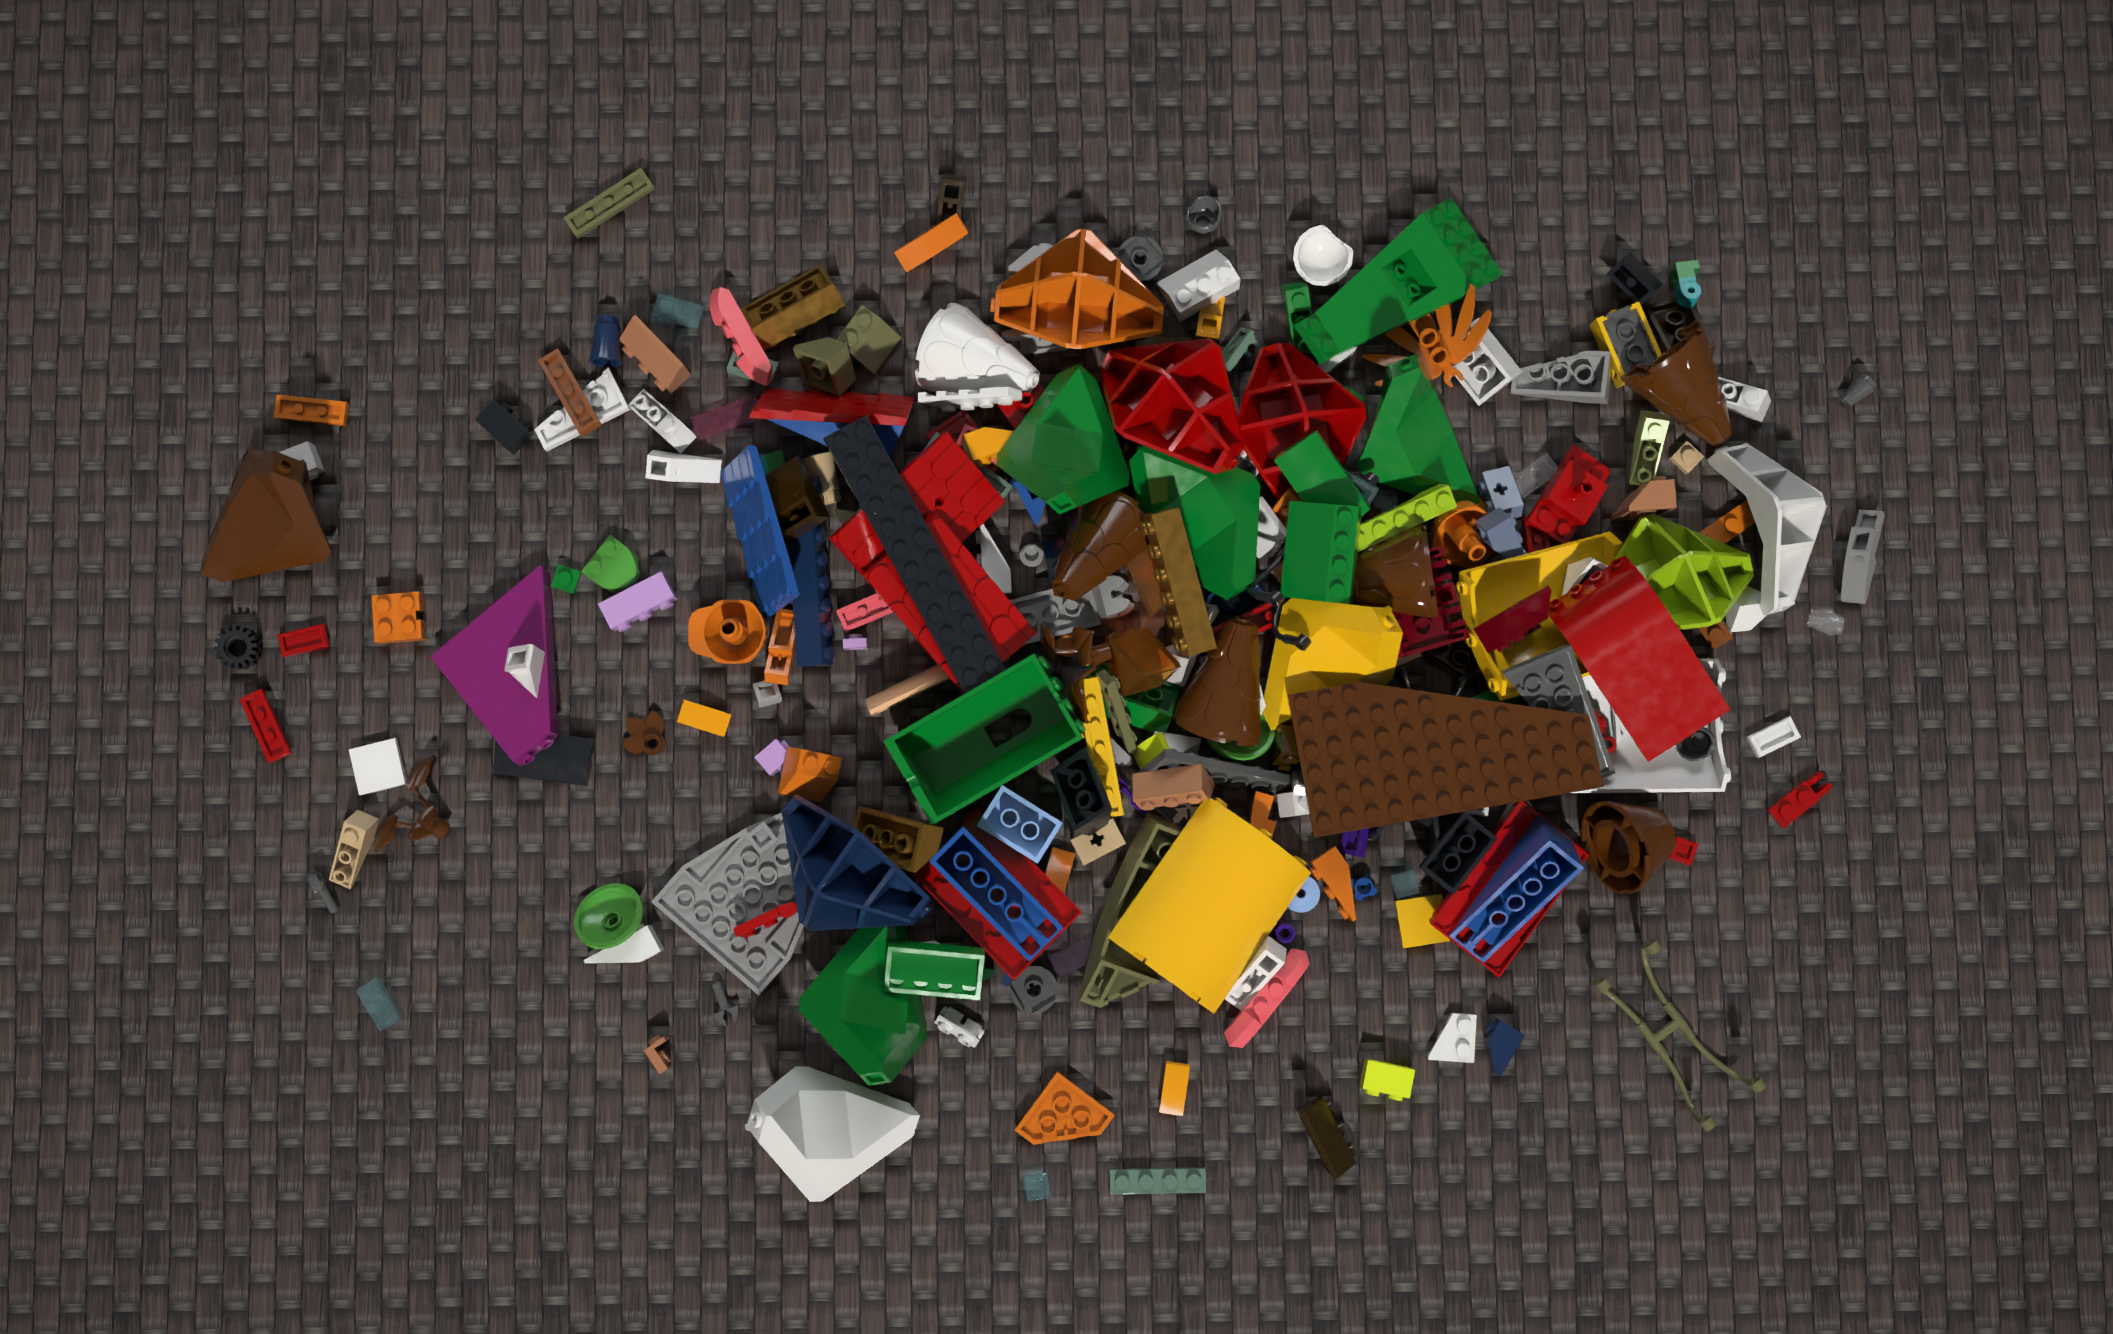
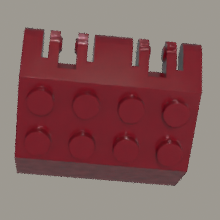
M1443 545L1429 549L1438 616L1427 618L1392 611L1403 631L1398 659L1470 638L1467 628L1458 630V627L1466 625L1465 619L1453 622L1451 614L1462 610L1461 605L1451 606V604L1459 602L1454 582L1444 583V581L1452 579L1451 573H1445L1439 576L1437 568L1448 564L1447 559L1439 561L1437 559L1446 555Z

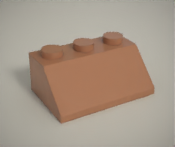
M634 315L619 339L624 345L621 349L630 358L635 356L640 361L637 366L646 375L651 373L656 378L653 382L662 392L667 389L672 394L691 374L656 335Z
M1666 476L1652 477L1651 481H1646L1644 485H1639L1638 489L1631 492L1612 514L1610 521L1638 520L1640 517L1650 513L1661 517L1677 508L1674 479L1666 480Z
M1202 764L1132 774L1133 801L1143 810H1153L1155 807L1161 806L1176 807L1182 803L1198 804L1203 800H1209L1215 789L1214 780Z

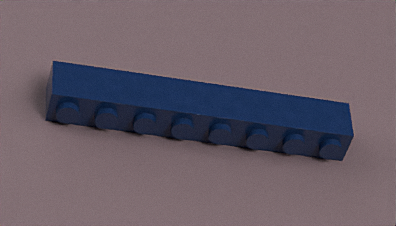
M809 475L821 498L823 486L820 476ZM823 522L794 541H788L789 559L800 596L793 600L797 667L831 665L835 655L831 639L833 626L830 622L831 602L828 597L830 582L826 569L828 556L825 552L826 531L823 527Z

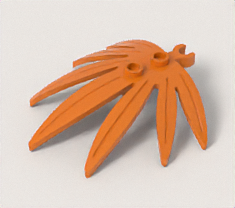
M1470 284L1453 337L1450 304L1435 310L1440 330H1438L1430 313L1409 322L1419 337L1420 343L1402 327L1385 333V335L1399 346L1420 356L1419 359L1432 379L1445 373L1444 382L1449 387H1453L1451 378L1454 375H1457L1461 381L1464 380L1463 374L1453 366L1465 360L1478 347L1488 329L1492 312L1488 309L1469 332L1475 308V287ZM1387 354L1362 355L1364 359L1386 367L1388 363H1395L1407 358L1405 356ZM1383 380L1375 382V385L1382 387Z

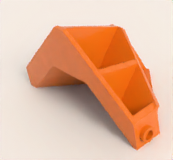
M1076 229L998 285L996 298H991L990 312H995L994 321L1065 348L1084 349L1162 334L1164 305L1092 230Z

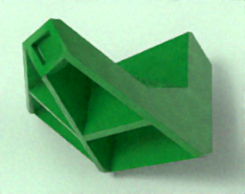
M1414 354L1395 363H1388L1385 367L1375 420L1357 463L1361 473L1366 475L1368 472H1373L1378 476L1380 483L1415 496L1438 484L1449 485L1455 502L1468 500L1475 504L1480 503L1475 483L1440 393L1418 355Z
M1080 363L1058 373L998 452L996 465L1046 502L1059 515L1129 485L1130 474L1097 380Z
M1142 444L1137 446V452L1129 460L1136 501L1139 503L1137 507L1144 513L1149 512V514L1169 508L1180 509L1201 587L1226 600L1247 589L1255 581L1260 484L1254 475L1238 467L1231 471L1228 470L1214 474Z
M904 926L859 928L799 999L798 1010L869 1086L892 1082L926 1040L927 1024L920 995L884 992L889 939L908 941Z

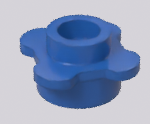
M1364 874L1361 878L1351 879L1356 900L1361 901L1364 897L1376 894L1377 889L1371 881V875Z

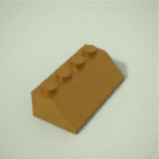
M820 264L740 310L762 349L766 350L775 347L780 341L788 337L795 336L805 327L816 324L823 317L836 313L845 304L834 283Z
M858 806L854 828L866 836L898 868L915 873L939 851L944 829L917 820Z

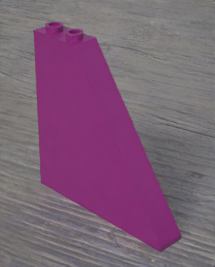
M539 565L430 656L512 762L520 766L533 761L535 754L541 749H546L552 745L553 739L558 736L550 573ZM532 644L545 652L537 698L509 672L504 671L508 648Z

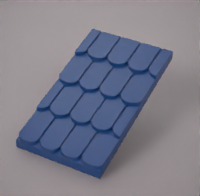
M748 445L721 471L727 505L732 509L737 538L742 543L748 578L753 581L758 610L763 616L771 617L800 596L757 447Z

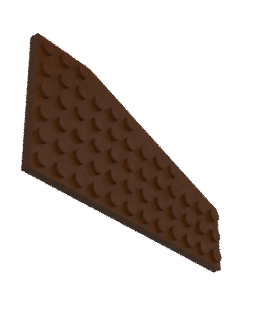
M1362 682L1287 695L1314 838L1604 787L1590 716L1586 714Z

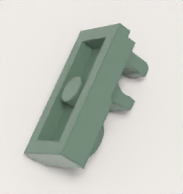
M1240 327L1223 349L1222 354L1227 372L1237 367L1242 355L1251 357L1252 354L1248 351L1249 344L1253 347L1259 346V342L1253 335L1255 333L1253 330Z

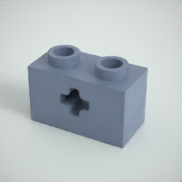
M1506 466L1482 472L1481 481L1478 482V490L1480 495L1485 497L1486 512L1490 513L1500 507L1504 512L1511 513L1514 518L1521 517L1524 504L1510 467Z

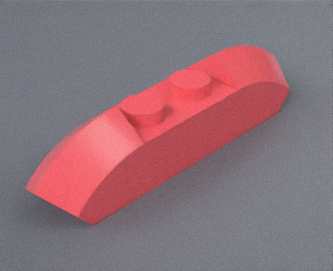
M722 287L712 290L710 297L711 316L714 324L722 327L726 338L732 339L734 343L732 348L738 358L741 357L736 362L737 365L749 378L767 386L773 376L772 365L730 290Z
M1291 948L1286 953L1285 964L1226 1028L1224 1035L1229 1046L1243 1048L1262 1027L1309 966L1310 962L1306 951Z

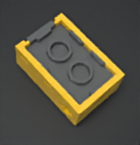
M1639 302L1619 310H1611L1605 316L1596 318L1589 325L1599 350L1611 352V378L1616 389L1625 386L1620 377L1638 363L1649 365L1662 355Z

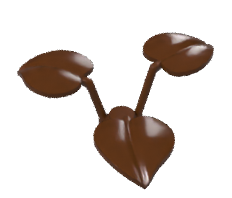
M1040 624V645L1044 657L1049 662L1055 661V654L1078 653L1083 666L1091 665V668L1074 679L1073 683L1068 684V699L1075 709L1073 712L1082 722L1088 724L1090 722L1087 719L1086 698L1082 688L1079 686V682L1094 670H1098L1099 664L1110 662L1112 660L1111 650L1107 643L1091 647L1094 631L1084 629L1081 626H1075L1072 630L1075 649H1058L1055 647V639L1050 629L1046 625Z
M434 754L424 759L415 767L407 783V788L409 790L413 789L414 794L426 808L420 813L417 821L413 824L397 821L398 816L395 814L388 817L376 833L374 852L387 846L393 838L396 828L400 826L410 828L407 838L411 841L430 835L440 840L447 834L450 824L438 817L439 813L435 811V807L430 805L419 792V787L425 782L433 759L436 757Z

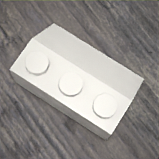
M1214 250L1157 282L1156 285L1178 321L1181 322L1204 307L1206 308L1217 302L1220 298L1226 297L1240 289V277L1230 261L1218 250Z
M1480 318L1472 321L1469 332ZM1487 329L1478 347L1465 360L1453 366L1463 374L1464 380L1462 381L1457 375L1455 377L1478 406L1522 373V370L1489 329Z

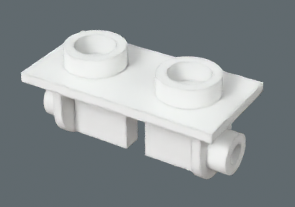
M944 1006L934 1022L938 1025L939 1030L946 1034L951 1033L958 1038L961 1044L975 1048L985 1032L981 1029L982 1026L967 1018L964 1025L961 1024L960 1021L964 1015L952 1007L947 1008Z

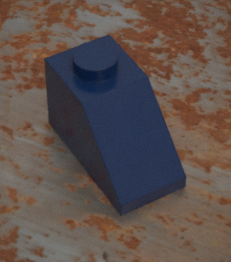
M1495 1018L1494 1022L1491 1020L1484 1030V1033H1486L1484 1042L1491 1071L1501 1076L1525 1035L1502 1020Z

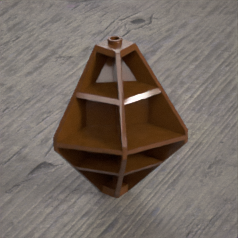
M250 450L203 555L201 575L221 582H227L326 561L332 552V548L316 515L307 464L304 459L297 460L277 451Z

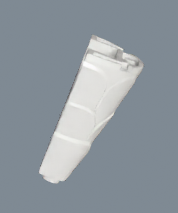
M957 303L947 304V309H940L933 316L918 346L916 360L920 362L919 369L915 370L916 380L921 389L928 390L929 392H959V390L964 389L979 391L980 388L1011 387L1021 390L1022 393H1031L1032 389L1039 382L1040 372L1013 345L1006 343L991 327L986 326L967 307Z

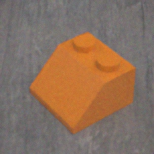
M787 747L778 794L793 797L797 794L804 799L821 802L837 782L842 758Z

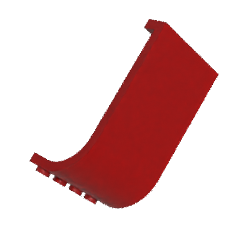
M1626 555L1614 559L1608 567L1593 573L1588 580L1573 586L1568 593L1550 602L1548 616L1571 645L1648 762L1731 710L1664 604Z

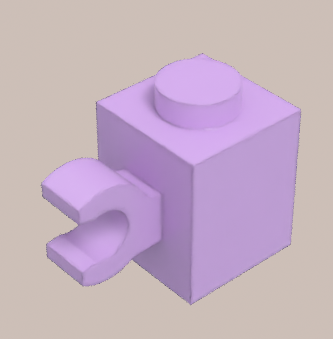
M775 739L754 758L769 775L773 776L778 771L782 774L787 747H790V745L785 740L780 742L778 739Z

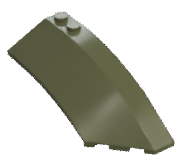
M1149 812L1144 818L1120 866L1099 919L1089 952L1078 998L1079 1001L1101 1008L1108 1005V1001L1120 996L1121 998L1140 991L1139 988L1152 983L1154 985L1161 982V975L1145 964L1147 959L1144 958L1141 962L1111 941L1108 936L1184 829L1179 825Z

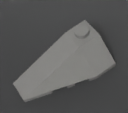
M1583 351L1566 358L1560 357L1551 362L1520 368L1522 373L1513 379L1511 384V394L1580 403L1608 404L1611 382V352Z

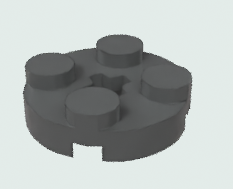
M1135 236L1127 239L1120 246L1117 255L1142 283L1153 280L1159 274L1163 264L1160 246L1148 237ZM1138 255L1141 257L1144 255L1145 264H1136L1134 256Z
M1030 965L1014 981L1012 980L1010 994L1013 1002L1019 1009L1028 1013L1038 1014L1048 1010L1053 1005L1057 997L1058 985L1054 975L1042 966ZM1030 983L1040 985L1039 995L1035 996L1033 993L1029 995L1027 991L1030 989Z

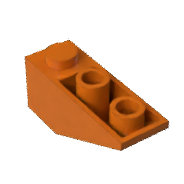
M1332 846L1309 862L1312 866L1309 870L1317 881L1321 879L1326 887L1323 890L1329 899H1335L1339 904L1337 910L1343 919L1346 920L1348 918L1350 921H1355L1356 914L1349 865L1336 846Z

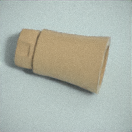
M831 452L803 459L802 461L808 474L820 476L823 486L821 494L823 504L829 505L841 501L835 461Z

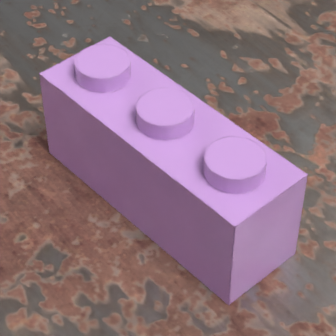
M659 572L598 603L610 629L622 632L632 626V622L638 619L644 621L653 616V611L659 608L665 610L673 606V601L678 598L666 575L663 572Z

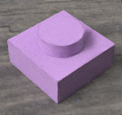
M850 634L848 639H843V649H869L868 639L863 638L862 634Z

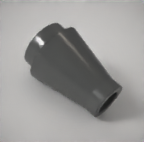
M1862 373L1860 376L1857 375L1840 399L1847 407L1851 408L1855 403L1873 393L1877 385L1870 376Z

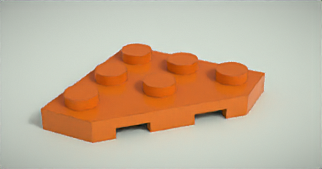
M1057 1071L1014 1130L1033 1145L1085 1136H1096L1102 1134L1115 1114Z

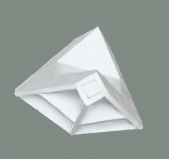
M1748 443L1729 448L1728 446L1720 447L1714 451L1715 454L1708 459V463L1746 495L1763 542L1761 611L1763 616L1785 611L1795 604V599L1827 508L1823 493Z
M795 1066L754 1100L748 1123L745 1124V1130L753 1134L760 1145L810 1202H821L912 1138L920 1115L908 1102L810 1067Z

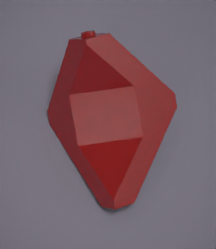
M1210 338L1125 347L1108 351L1099 368V373L1113 428L1124 438L1214 474L1228 470L1231 471L1237 466L1239 462L1238 457L1244 449V442L1222 349L1216 342Z
M1276 343L1259 350L1237 410L1244 442V451L1278 501L1291 487V484L1274 461L1280 452L1317 430L1341 466L1344 467L1367 418L1365 404L1294 345L1287 343Z

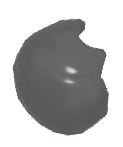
M1210 196L1195 198L1193 205L1188 207L1187 224L1193 231L1201 234L1214 231L1221 222V204L1216 198Z
M1703 727L1676 744V750L1682 758L1688 761H1701L1713 752L1715 737L1708 728Z

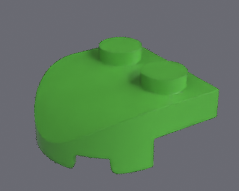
M609 535L581 572L605 590L615 593V591L626 590L636 583L640 575L638 570V561L640 560L633 551Z

